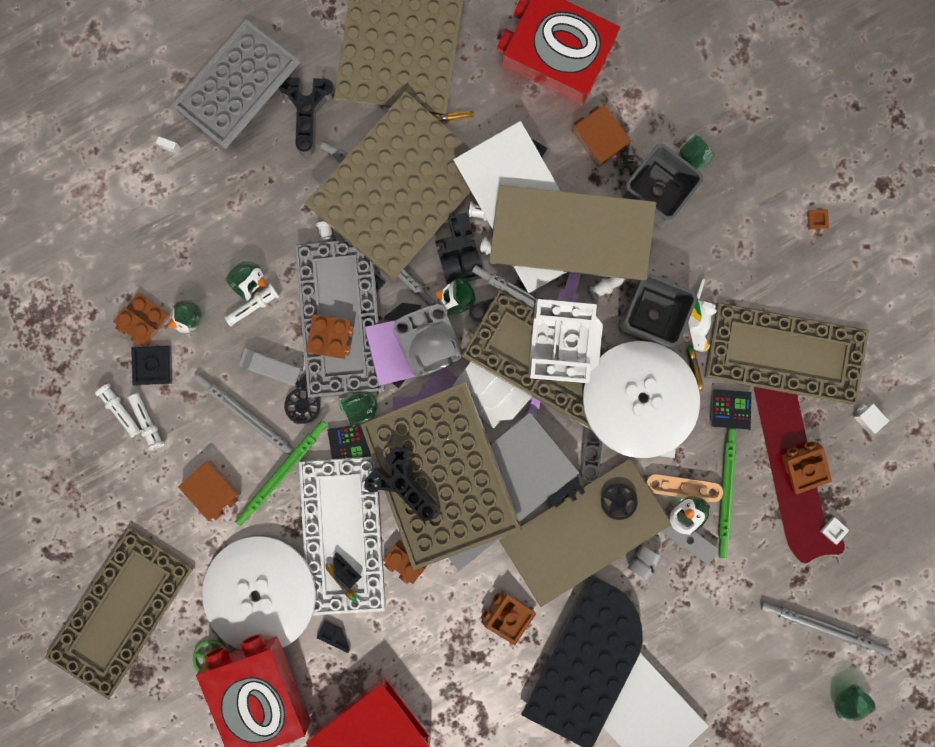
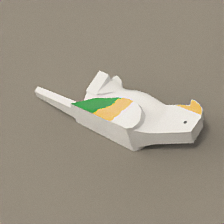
M702 279L697 294L698 299L688 322L693 349L700 352H705L710 348L705 335H707L711 326V315L717 312L714 304L699 301L705 279Z

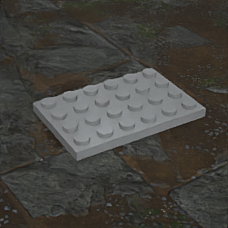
M245 20L175 100L172 106L226 149L300 64V61L249 21Z

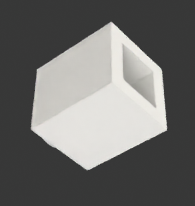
M863 404L856 410L857 414L854 416L868 434H876L889 422L874 404Z

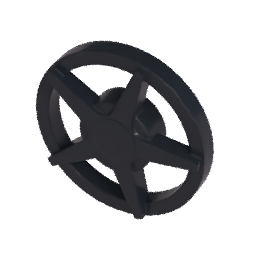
M617 483L610 485L603 492L601 507L608 517L614 520H624L632 516L636 511L638 500L636 493L631 487ZM618 487L616 495L613 497L606 495L610 489ZM621 487L629 490L633 497L626 498L621 493ZM604 498L610 500L613 506L609 512L605 508ZM634 500L633 510L628 514L625 508L627 502ZM617 509L622 510L626 516L616 517L611 515V513Z

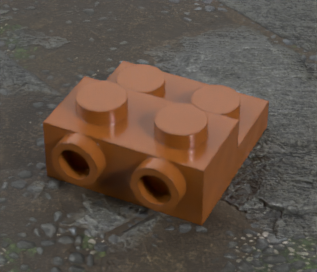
M138 292L129 305L121 310L113 323L117 325L115 329L125 335L126 332L132 336L130 340L137 345L143 344L148 346L170 315Z
M313 314L306 353L345 359L346 355L349 356L351 349L348 339L349 336H353L354 325H351L352 321Z
M807 442L804 444L805 447L801 449H788L786 451L787 454L782 455L785 470L789 474L795 494L832 482L824 447L818 442Z
M402 537L383 559L386 562L384 566L391 572L396 570L401 574L399 578L406 584L409 582L414 584L427 567L424 566L413 570Z
M502 590L501 593L494 595L492 599L493 604L490 609H486L482 613L481 623L490 631L516 645L537 613Z

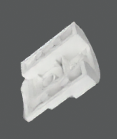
M536 299L531 336L529 378L589 383L590 372L599 365L603 324L596 317L597 304Z
M472 362L452 386L467 382L479 416L492 428H495L502 420H513L532 398V396Z

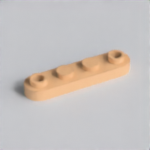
M652 474L646 479L647 486L654 494L708 502H717L723 496V489L717 483ZM654 480L658 481L657 487L652 486ZM710 489L715 490V494L713 496L709 494Z

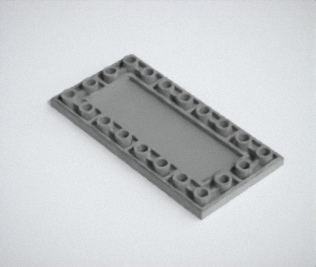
M347 240L295 244L308 398L385 391V384H378L365 327H367L366 322L371 321L372 325L379 324L374 264ZM313 314L352 321L351 325H354L353 336H349L348 344H351L349 356L346 355L345 359L306 353ZM369 316V318L363 321L362 317Z
M528 413L490 445L519 522L579 474V471L531 413ZM498 539L448 558L457 570L460 571Z

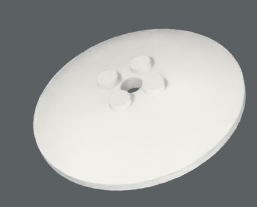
M633 341L620 344L608 350L600 357L599 365L590 372L589 383L584 384L583 407L589 426L598 439L607 447L625 456L651 458L670 452L689 436L698 418L700 393L693 372L678 354L657 343ZM640 393L647 394V403L639 401L638 396Z
M254 536L233 542L214 558L205 575L202 599L205 614L211 627L221 639L232 647L242 649L240 643L243 640L256 634H263L265 640L277 636L282 648L295 641L308 626L315 608L316 588L307 562L293 547L275 538ZM254 590L258 591L261 595L259 601H255L252 598Z

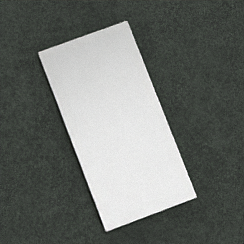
M521 121L453 159L493 230L499 185L560 191ZM513 266L528 293L566 273Z
M372 457L299 461L304 560L312 572L316 588V602L313 615L385 611L378 492H369L364 484L366 478L376 468ZM336 552L362 576L351 588L356 595L357 601L350 600L326 570V563L333 566V555Z
M641 653L603 726L621 747H688L709 727Z

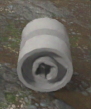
M640 545L636 552L637 558L632 559L628 569L650 581L655 572L653 568L658 567L663 557Z

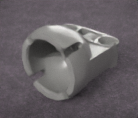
M436 304L425 307L399 318L394 323V336L399 342L410 371L416 377L437 372L450 366L452 361L455 362L462 358V348L447 316V309L443 305ZM440 312L443 317L435 318L433 313ZM403 325L407 328V331L399 332L397 327Z

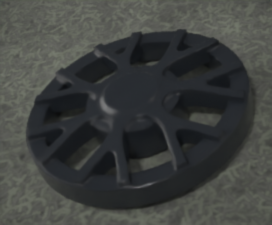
M307 388L295 389L286 397L284 403L286 415L295 423H309L320 412V400L318 397H315L316 400L310 403L308 401ZM300 391H306L305 399L300 397ZM293 394L298 398L296 402L290 399ZM294 405L295 410L289 412L288 406ZM310 406H317L316 413L310 411ZM296 412L301 413L299 420L293 418ZM308 412L311 418L305 420L304 413Z

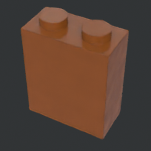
M605 104L602 107L596 106L589 112L590 115L585 119L581 117L575 121V126L572 130L598 167L627 148L631 143L630 138Z
M211 460L202 464L178 486L208 521L213 519L217 521L225 514L223 510L228 506L230 508L239 501L238 497L241 495Z

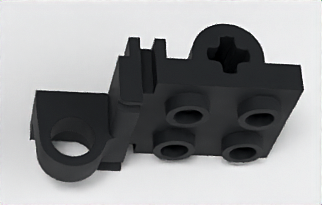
M467 212L448 217L453 236L435 241L436 247L442 246V249L437 251L447 285L453 281V286L482 278L472 272L475 265L482 268L475 240L469 241V238L474 236Z

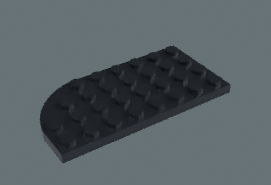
M594 575L590 576L521 712V715L581 747L594 746L642 649L643 632L640 617L631 600L620 589Z

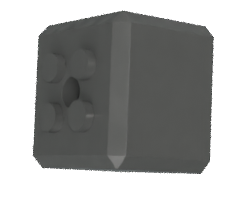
M657 144L625 184L621 191L622 198L656 202L654 223L659 227L667 226L703 182V174L665 144ZM656 185L661 186L663 194L656 195L653 187Z
M647 274V281L638 280L635 284L620 322V329L622 332L641 340L657 343L667 348L674 347L681 342L698 299L696 293L654 275ZM651 309L659 311L658 319L654 320L650 317L649 312Z

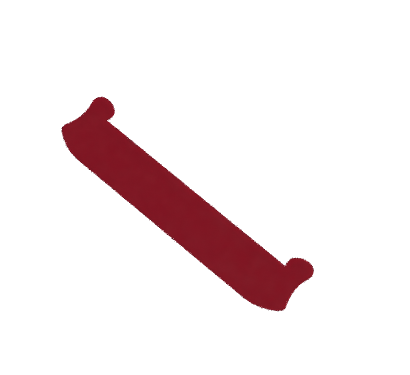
M753 387L784 532L791 551L800 562L805 564L823 555L842 554L845 549L843 539L836 545L820 532L825 526V520L818 488L795 494L789 474L785 470L782 455L787 454L786 451L788 449H801L807 443L798 396Z

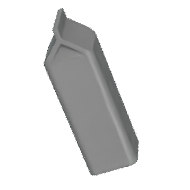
M244 348L238 365L292 386L298 385L303 372V368Z

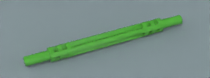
M322 420L310 434L306 435L246 505L247 508L235 521L237 525L242 526L248 517L260 508L270 494L317 441L316 438L327 427L328 424Z
M728 429V439L725 442L723 496L719 528V558L727 559L728 540H730L734 471L737 451L735 429Z

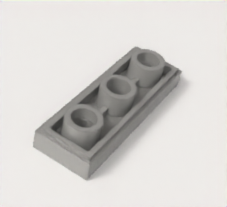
M679 521V523H680L682 526L687 527L685 524H683L681 521ZM672 525L661 531L707 565L710 564L719 551L717 547L694 531L690 535L682 534L674 530ZM688 537L692 538V541L690 543L686 542V539Z

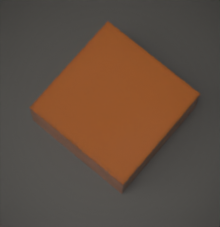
M828 209L807 211L808 230L829 229Z

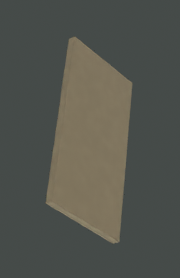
M499 185L489 263L647 281L656 202Z
M499 289L461 357L592 430L586 419L583 407L585 383L529 378L531 336L535 309ZM600 347L601 357L603 354L607 352V350L602 347Z
M718 303L705 378L857 405L869 330Z
M630 459L583 487L585 490L583 495L578 491L575 492L574 496L577 500L574 502L567 497L564 499L565 502L557 508L555 506L551 507L521 526L522 530L499 540L540 607L671 525L669 518ZM617 483L625 484L636 493L638 500L637 508L629 518L614 520L604 513L601 507V497L605 489L610 485ZM618 487L610 489L606 495L613 497L618 493ZM621 487V493L626 498L633 497L629 490ZM604 498L605 508L609 512L613 506L610 500ZM634 500L627 502L625 508L628 514L633 510ZM615 509L611 513V515L616 517L626 516L622 510Z
M130 526L48 651L45 659L110 700L195 567Z

